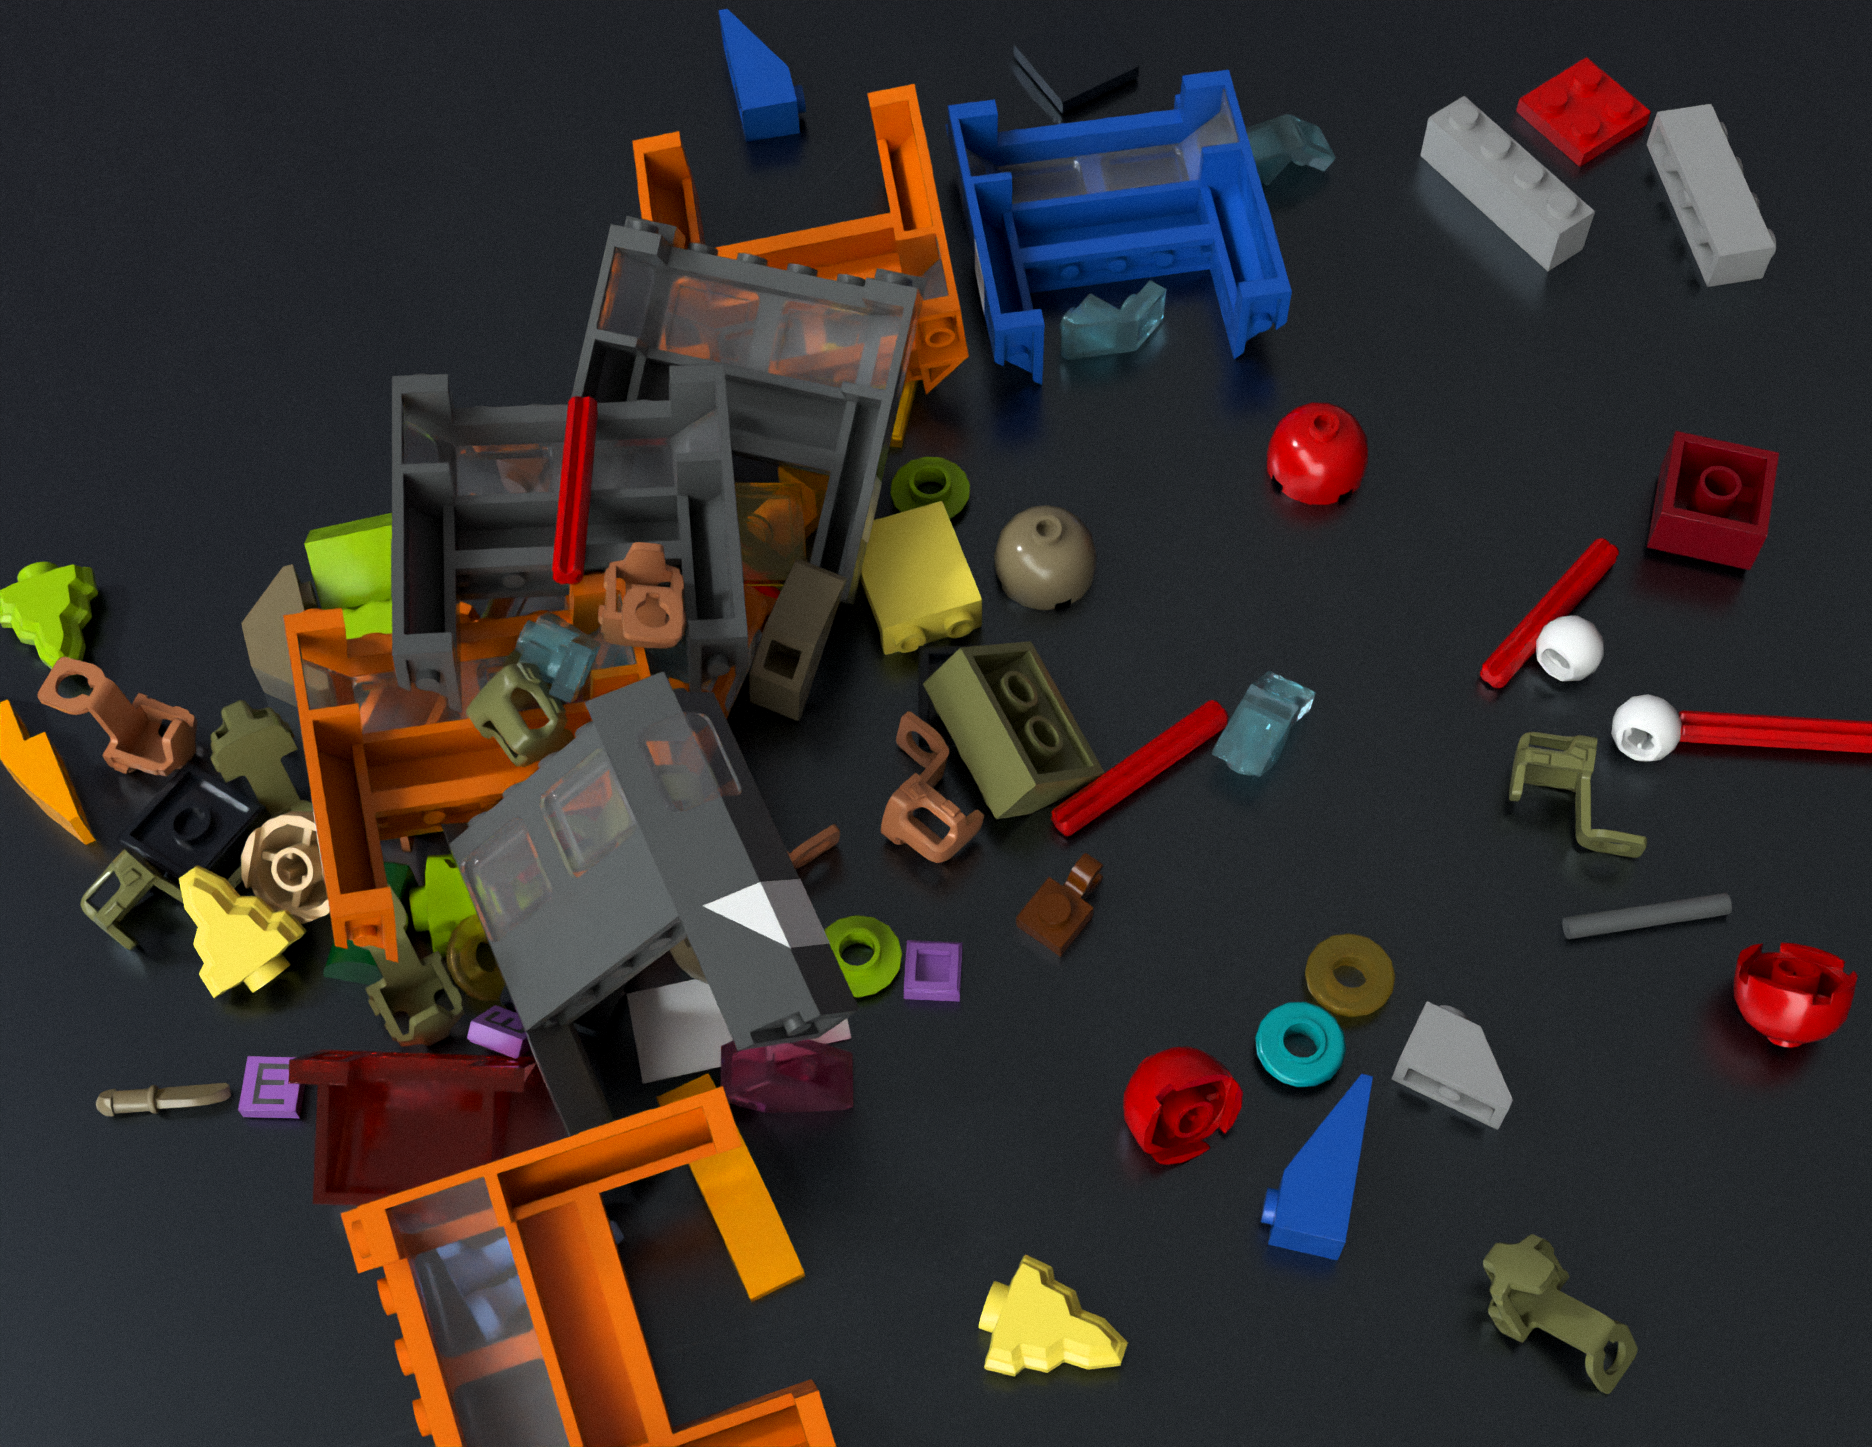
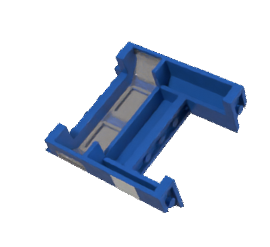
M1229 70L1183 75L1181 93L1175 95L1174 110L1153 111L1143 114L1107 117L998 132V111L995 99L948 105V124L945 125L994 362L1004 366V360L1030 372L1033 381L1042 385L1045 324L1042 310H1033L1030 293L1210 269L1233 359L1244 353L1245 344L1248 340L1260 332L1269 330L1272 323H1274L1276 330L1287 323L1292 290Z

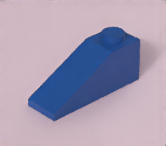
M728 9L719 10L723 47L746 142L800 133L798 114L806 113L802 85L793 86L789 67Z
M1365 1074L1359 1076L1284 1169L1278 1189L1267 1187L1261 1223L1271 1225L1268 1245L1333 1260L1339 1259L1346 1243L1373 1076Z

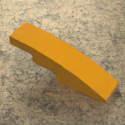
M7 699L0 702V760L14 780L49 817L85 845L96 841L64 760L46 732L30 737L25 723L10 701Z

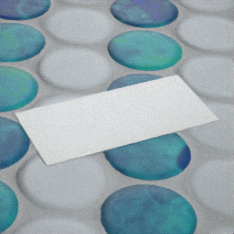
M693 979L627 994L643 1084L851 1039L848 1020L845 1019L819 1038L738 1051L709 984Z

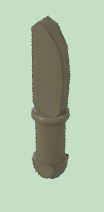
M227 1083L165 1087L159 1089L157 1085H151L146 1089L120 1091L110 1089L99 1094L96 1100V1107L105 1116L146 1111L157 1114L162 1108L193 1107L222 1102L231 1097L230 1086Z

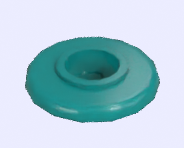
M1288 1002L1272 1009L1260 1022L1255 1037L1257 1056L1265 1070L1278 1081L1295 1087L1317 1086L1331 1079L1342 1067L1346 1054L1345 1035L1336 1018L1322 1007L1307 1002ZM1292 1034L1306 1035L1315 1043L1317 1052L1309 1057L1300 1058L1294 1056L1286 1049L1284 1040Z

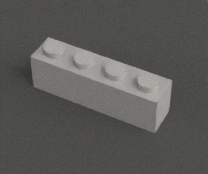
M1463 96L1429 117L1420 156L1544 269L1550 271L1583 249L1595 211L1468 98Z
M1712 104L1657 112L1646 145L1707 287L1762 279L1770 259L1775 255L1776 238L1773 231L1767 229L1761 216L1757 195L1751 192L1744 178L1742 161L1739 157H1735L1728 142V132L1725 124L1719 122Z

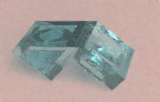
M1290 114L1246 127L1260 181L1263 184L1269 185L1290 161L1299 166L1307 164L1325 171L1336 159L1319 126ZM1236 131L1225 134L1220 140L1221 144L1239 142Z
M1150 280L1137 295L1131 294L1125 300L1120 310L1089 294L1078 308L1071 307L1060 323L1059 332L1062 334L1061 356L1071 360L1136 351L1163 321L1166 289Z
M547 612L538 616L536 623L530 620L526 622L516 643L515 651L522 654L521 663H532L538 666L543 680L552 684L549 692L550 695L571 703L580 696L601 643L561 617Z
M1268 671L1250 685L1215 744L1212 755L1225 760L1227 766L1237 773L1261 777L1279 761L1292 725L1310 711L1316 692Z

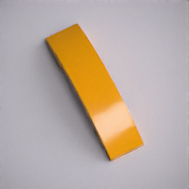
M709 1073L656 1097L661 1107L716 1089V1086ZM736 1126L741 1147L688 1163L720 1231L751 1302H754L805 1277V1272L761 1175Z

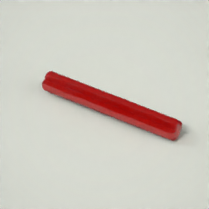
M576 395L568 401L552 563L553 579L561 585L567 583L577 585L583 580L598 418V403L590 396L582 398Z
M1599 538L1587 548L1482 664L1480 677L1483 681L1488 682L1496 689L1502 688L1536 651V640L1543 627L1558 617L1568 616L1616 562V557L1619 555L1616 545L1610 544L1605 538Z
M1216 700L1206 702L1053 808L1051 812L1053 824L1064 836H1071L1223 730L1228 724V713Z
M1685 710L1678 713L1682 722L1680 742L1872 753V721Z

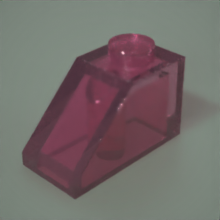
M810 1039L740 1051L737 1050L734 1041H731L721 1046V1087L723 1086L729 1103L763 1113L847 1110L853 1107L852 1053Z

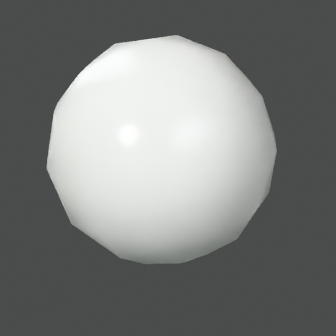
M1579 616L1558 617L1543 627L1536 640L1537 660L1546 673L1562 682L1581 681L1594 673L1603 659V637L1595 625Z
M1649 694L1633 696L1617 708L1613 717L1611 734L1618 749L1628 757L1641 762L1658 761L1676 748L1680 741L1682 722L1676 709L1666 700Z

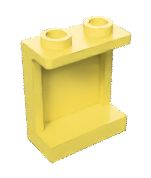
M943 501L873 520L860 580L878 625L881 647L885 655L898 651L902 653L917 650L918 646H923L926 643L946 637H963L982 626V598Z

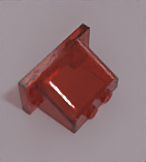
M322 1049L290 1059L288 1084L318 1085L313 1204L360 1206L503 1159L511 1092H524L544 1081L535 1057L520 1056L515 1059L509 1056ZM481 1177L394 1206L393 1208L396 1214L397 1207L419 1208L420 1217L440 1219L454 1217L455 1209L477 1210L491 1205L492 1202L485 1179Z

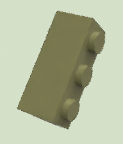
M1031 641L961 647L923 683L934 704L935 711L944 722L958 748L960 757L966 763L982 793L985 803L991 809L996 820L1032 814L1080 790L1105 773Z

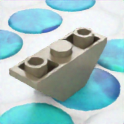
M797 559L794 562L764 626L749 673L751 703L796 721L800 720L847 581L846 577L801 559Z
M291 564L282 567L241 624L250 664L263 691L297 707L283 615L297 614L307 609L319 608L311 581L301 583L294 565ZM303 671L309 710L333 707L331 689L328 683L319 676Z

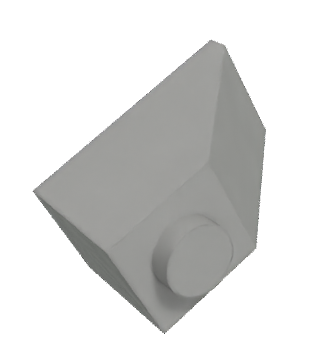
M1427 1001L1399 1058L1391 1079L1498 1130L1513 1099L1481 1026L1469 1021L1466 1014L1448 1005L1437 1006Z

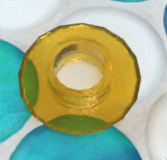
M476 913L463 919L452 931L446 948L447 967L454 982L467 995L481 1001L500 1000L499 997L505 986L497 962L494 970L489 973L484 971L476 960V949L480 942L489 944L488 939L491 942H498L509 933L504 917L495 913Z
M1350 933L1331 936L1317 944L1307 959L1305 977L1309 991L1320 1005L1335 1014L1348 1017L1369 1015L1383 1007L1393 992L1395 973L1392 961L1380 945L1367 937ZM1340 966H1353L1362 972L1366 982L1360 987H1346L1337 981L1334 976V970Z

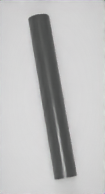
M1725 892L1564 917L1562 926L1565 937L1567 939L1729 915L1732 912V903L1729 895Z

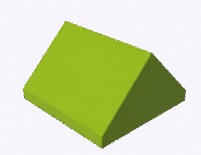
M392 513L309 531L304 545L321 609L347 608L357 610L371 600L390 601L392 599Z

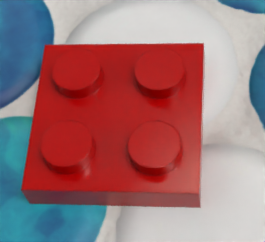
M1587 57L1521 97L1516 109L1520 116L1579 167L1647 125L1651 114L1648 108Z

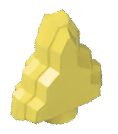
M198 865L179 878L184 908L198 926L193 945L204 962L199 975L213 998L224 994L227 990L241 984L243 981L253 993L290 966V963L282 953L294 941L300 939L306 933V929L288 910L274 911L259 896H240L226 878Z
M1026 1254L1020 1262L1019 1268L1009 1286L997 1281L993 1282L978 1327L992 1333L984 1368L1014 1377L1024 1368L1048 1373L1064 1362L1087 1370L1121 1366L1128 1344L1105 1318L1082 1310L1076 1291L1054 1279L1053 1267Z

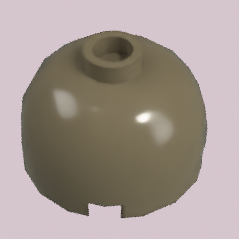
M1051 505L1030 507L1012 517L1000 532L994 554L995 573L1002 583V589L1005 594L1024 607L1045 611L1055 609L1056 603H1063L1071 599V604L1076 602L1091 587L1096 570L1097 556L1092 533L1078 516L1064 508Z

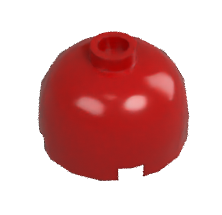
M1312 402L1293 409L1278 422L1267 450V472L1271 479L1274 475L1275 479L1283 485L1282 492L1289 498L1309 505H1329L1338 502L1339 496L1348 493L1351 489L1352 493L1360 487L1368 465L1367 435L1360 423L1347 410L1330 403Z
M1763 943L1752 945L1740 952L1734 977V998L1744 1020L1758 1032L1767 1036L1770 1042L1782 1047H1799L1804 1043L1816 1042L1830 1036L1846 1021L1853 1002L1858 976L1855 971L1850 975L1843 972L1845 961L1838 956L1815 947L1796 943H1781L1779 953H1762Z
M1189 1046L1172 1047L1145 1058L1139 1064L1124 1092V1119L1139 1146L1144 1152L1151 1154L1156 1162L1163 1165L1183 1163L1203 1154L1211 1148L1208 1143L1201 1140L1212 1135L1218 1127L1226 1134L1233 1126L1242 1107L1243 1091L1232 1077L1230 1071L1214 1056Z

